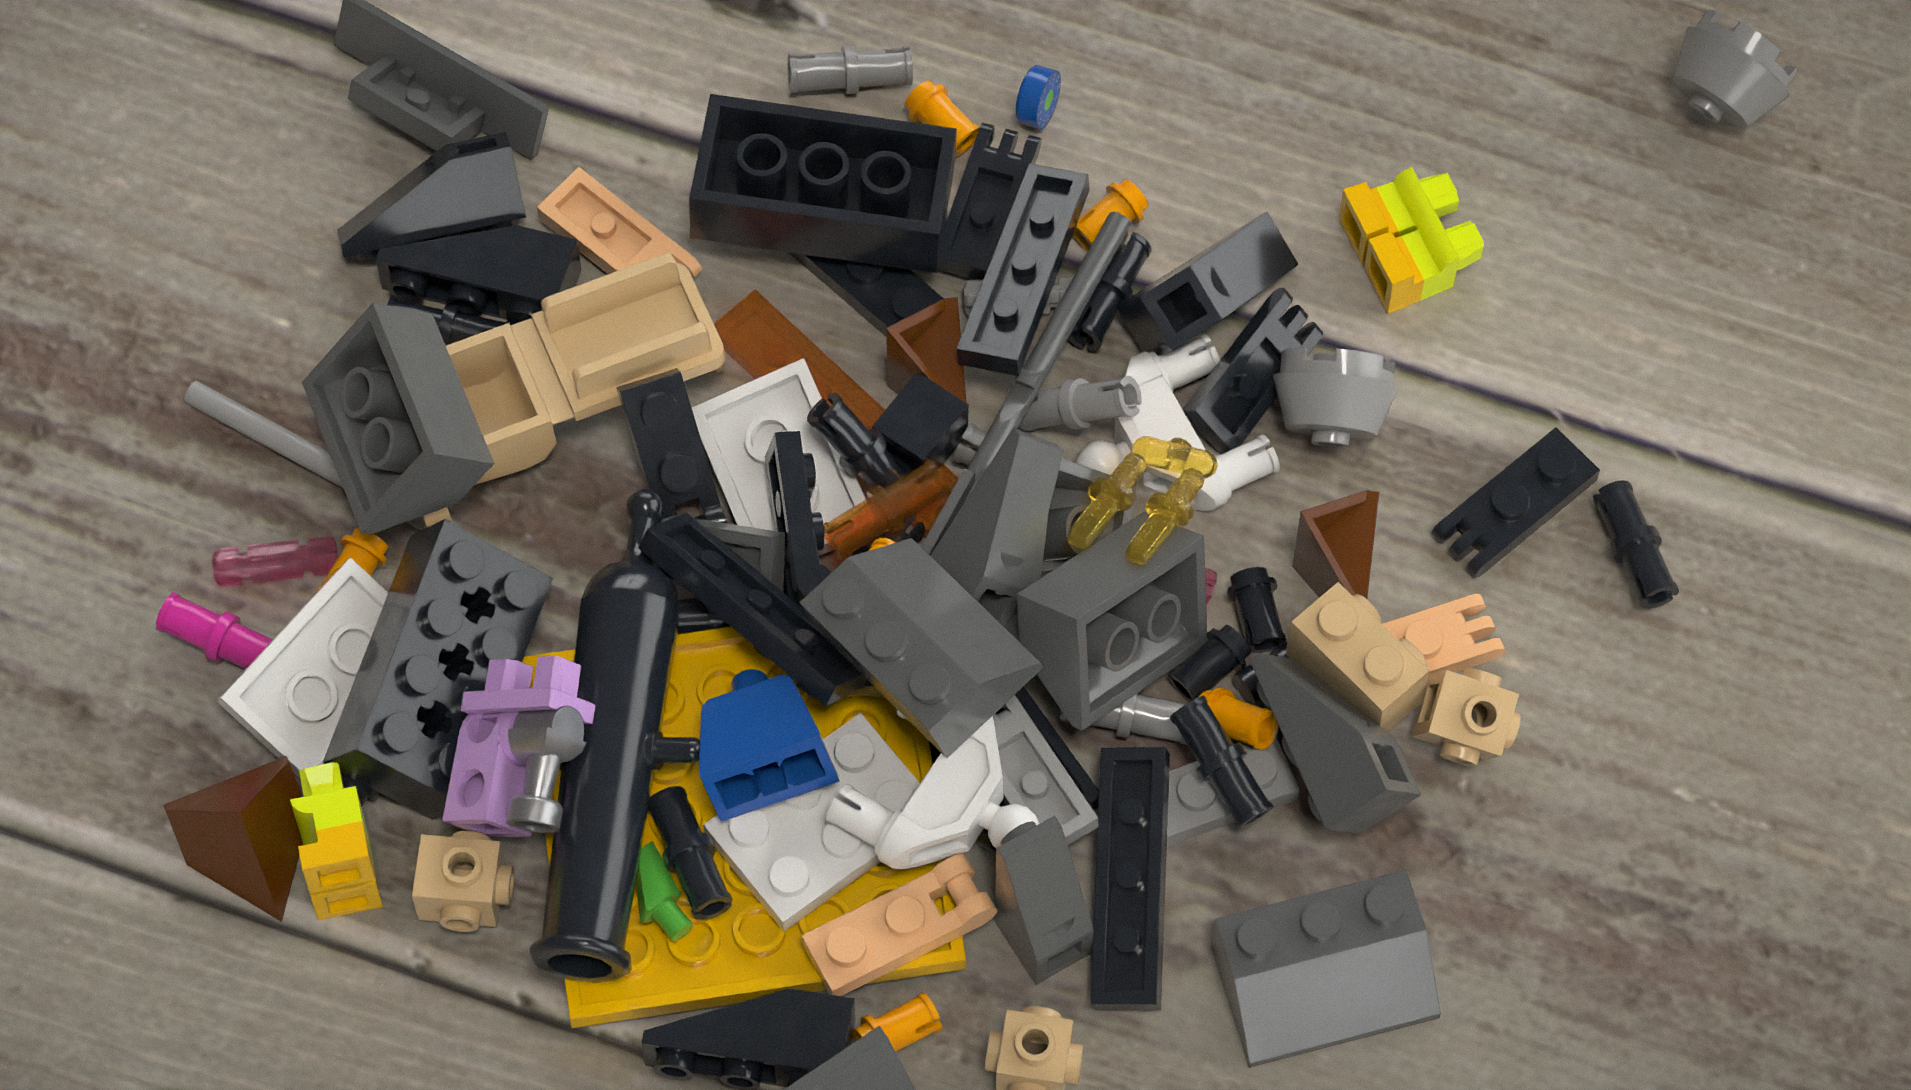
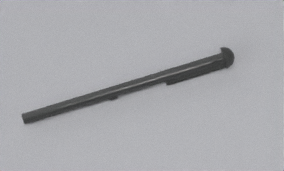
M1110 212L1027 362L1022 367L1019 376H1015L1013 380L1015 383L968 468L963 470L921 546L929 555L932 554L1011 430L1013 428L1018 429L1131 225L1129 219L1118 212Z

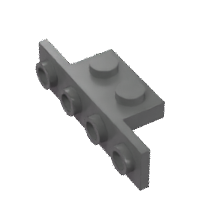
M342 1L334 46L370 66L351 80L348 94L350 101L436 151L447 144L470 140L480 131H483L488 135L506 132L512 149L529 159H533L538 155L549 106L367 1Z

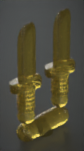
M1152 436L1138 438L1133 444L1132 453L1124 457L1123 461L1109 478L1098 477L1090 484L1087 493L1092 502L1069 531L1068 543L1086 550L1117 510H1129L1136 499L1132 488L1138 482L1140 476L1145 473L1147 465L1180 473V477L1176 479L1166 494L1153 493L1148 499L1145 509L1150 517L1127 547V559L1131 562L1145 565L1175 526H1186L1192 519L1194 510L1190 503L1203 487L1204 479H1208L1216 473L1218 467L1216 457L1209 451L1192 447L1185 439L1178 437L1172 438L1170 441Z

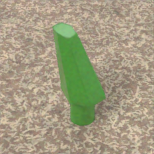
M651 841L641 849L636 878L640 921L642 923L656 921L672 941H677L692 929L693 923L678 907L677 902L682 892L676 886L654 842Z

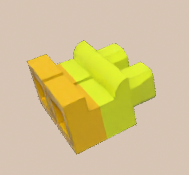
M1410 167L1399 173L1393 182L1372 189L1369 188L1366 182L1343 189L1338 220L1361 264L1365 263L1364 270L1387 315L1454 287L1456 271L1469 266L1482 257L1484 242L1474 223L1469 220L1444 229L1439 217L1458 210L1459 198L1457 190L1448 173L1418 179L1413 168Z
M332 762L303 768L299 771L304 797L290 799L303 841V845L298 846L299 855L317 919L323 920L383 907L370 837L356 786L344 788L338 763Z

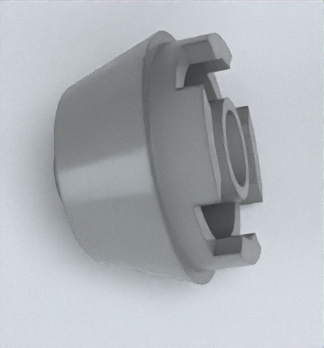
M1707 10L1696 27L1690 26L1686 29L1673 81L1690 98L1688 105L1704 118L1714 123H1718L1721 119L1733 126L1747 128L1789 97L1787 88L1797 75L1798 70L1789 64L1785 68L1780 67L1775 62V59L1781 50L1754 29L1739 21L1735 28L1729 30L1717 24L1721 18L1717 11Z
M1305 347L1289 348L1282 351L1280 373L1273 375L1287 430L1312 436L1311 443L1314 445L1334 448L1349 447L1350 440L1373 439L1378 436L1399 390V386L1393 383L1395 362H1383L1384 356L1338 348H1336V353H1316L1313 355V360L1307 359L1308 349H1305Z

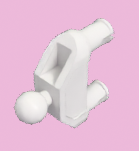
M1202 334L1197 339L1159 356L1155 352L1148 353L1144 351L1131 357L1125 376H1131L1138 383L1142 403L1140 405H1127V407L1137 406L1140 409L1139 413L1134 417L1123 416L1115 418L1114 441L1116 444L1105 440L1089 442L1081 449L1076 459L1077 464L1118 478H1122L1125 468L1129 466L1143 491L1181 506L1201 511L1214 510L1225 505L1232 496L1231 491L1269 474H1275L1280 470L1275 449L1273 447L1265 449V447L1270 445V441L1263 434L1221 455L1215 456L1213 453H1207L1174 396L1173 390L1210 374L1220 361L1215 346L1207 349L1206 346L1211 345V340L1206 334Z
M897 710V715L905 719L906 717ZM993 716L948 758L942 753L939 755L904 809L900 808L893 812L855 790L852 785L845 784L839 791V796L843 797L842 802L834 798L826 816V820L831 824H836L875 847L874 854L878 856V860L893 869L914 868L968 852L984 828L988 830V837L992 845L997 848L1001 846L1002 839L1017 826L1030 821L1035 822L1036 825L1040 824L1036 815L1026 806L1019 804L999 806L1004 798L1003 775Z

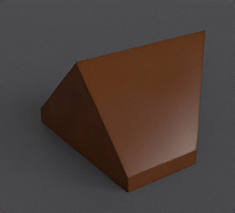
M958 297L944 298L886 328L887 387L896 394L900 393L915 374H922L967 403L964 366L958 365L957 346L961 338Z
M1365 490L1300 512L1292 567L1319 598L1339 582L1352 596L1359 594L1368 599L1379 501L1378 491Z
M287 756L163 805L185 862L189 867L282 922L299 859L298 846H302L303 843L290 799L300 798L302 794Z

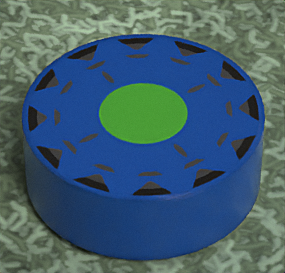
M1035 65L1028 70L1021 83L1016 101V117L1019 123L1037 129H1043L1047 126L1055 111L1060 94L1061 75L1059 71L1040 65Z

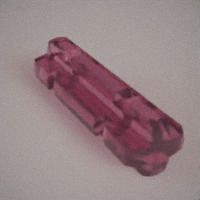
M321 536L308 538V544L300 545L299 539L248 545L247 552H239L238 546L217 549L212 555V568L217 585L223 587L243 584V578L252 577V583L304 577L305 570H312L313 576L328 574L339 554L334 537Z

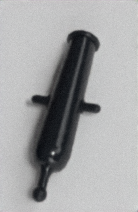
M649 489L636 491L627 501V513L631 520L627 548L622 560L607 564L590 579L580 604L574 663L581 665L577 698L596 706L593 724H584L583 741L587 743L582 753L571 761L560 763L559 770H561L557 802L562 806L563 812L560 830L555 832L553 836L542 938L530 946L531 960L535 966L550 975L572 981L593 983L615 981L631 972V955L624 949L654 771H660L664 763H696L699 761L700 740L698 738L663 737L661 732L680 614L678 595L673 581L661 569L654 567L652 560L638 549L647 528L654 526L661 519L664 512L663 500L656 492Z

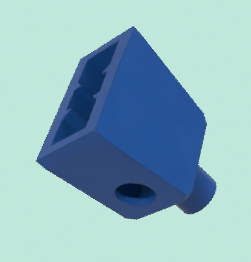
M744 670L732 679V692L709 699L702 706L699 774L721 822L840 782L821 734L791 676L782 674L769 679L760 670Z

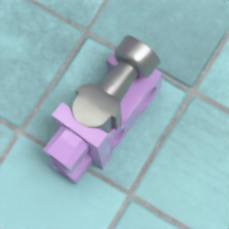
M558 656L538 657L533 688H530L532 666L510 659L489 660L485 690L469 691L463 694L461 711L467 713L468 716L464 719L459 731L442 819L443 822L467 831L485 834L490 838L530 836L531 831L555 833L560 830L563 809L560 803L551 799L560 763L571 761L582 753L587 743L583 741L584 724H593L596 706L577 698L581 665Z

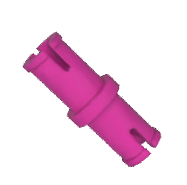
M172 592L166 598L156 619V630L169 633L205 650V658L216 663H220L225 659L244 669L273 640L241 625L240 617L227 611L219 615L182 598L181 595Z

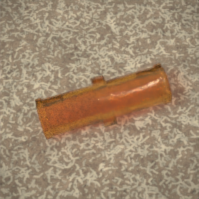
M930 459L925 461L922 466L884 489L880 485H876L867 491L868 498L831 521L824 522V537L831 549L836 547V550H834L836 556L840 560H844L849 554L887 531L895 535L905 529V520L943 497L950 496L951 491L944 476L940 471L935 473V470H937L935 463Z

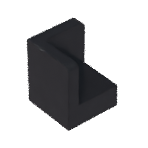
M915 374L874 423L872 429H877L887 440L886 449L910 475L917 479L919 486L925 488L958 447V444L962 442V436L968 427L969 404L922 374Z

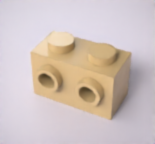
M1337 582L1291 621L1286 655L1299 662L1387 732L1423 702L1430 672L1424 656L1409 640L1404 638L1398 640L1381 624L1379 613L1365 597L1359 594L1352 596Z

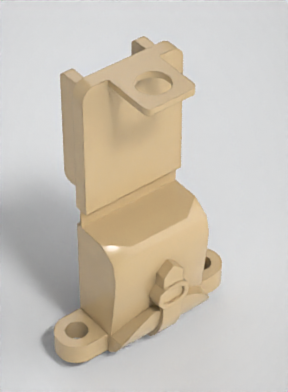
M671 253L662 254L548 296L541 301L542 311L531 314L532 318L511 326L507 323L446 346L495 463L476 484L527 469L547 459L557 444L553 425L571 418L579 421L621 405L616 387L675 368L681 371L683 381L714 370L717 374L724 371L723 363L725 361L723 343L691 273L685 265L676 263ZM447 507L421 516L425 528L444 519L452 522Z

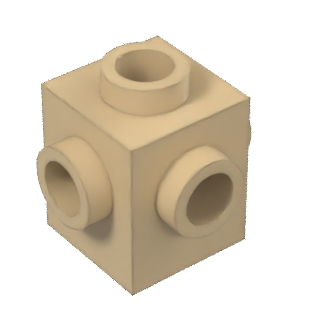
M1464 668L1462 675L1449 670L1429 674L1423 702L1419 705L1411 737L1441 746L1439 756L1446 760L1477 767L1479 759L1486 760L1502 756L1503 749L1508 750L1514 743L1521 719L1520 713L1515 712L1519 694L1500 688L1502 678L1478 669Z
M459 831L454 833L452 837L421 834L412 891V899L418 920L439 922L443 927L459 932L475 931L479 929V925L497 927L500 904H511L515 879L514 866L505 865L500 841H492L487 835L474 831Z
M1028 1006L1023 1008L1022 1012L1007 1010L1003 1032L990 1031L986 1053L985 1070L996 1072V1090H1065L1066 1083L1078 1085L1084 1045L1072 1043L1074 1020L1061 1018L1062 1016L1059 1012L1040 1006Z

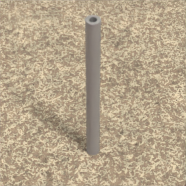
M194 381L189 386L184 397V402L343 488L331 455L325 449L199 381ZM421 516L406 522L419 530L425 529ZM451 518L453 524L462 528V523Z

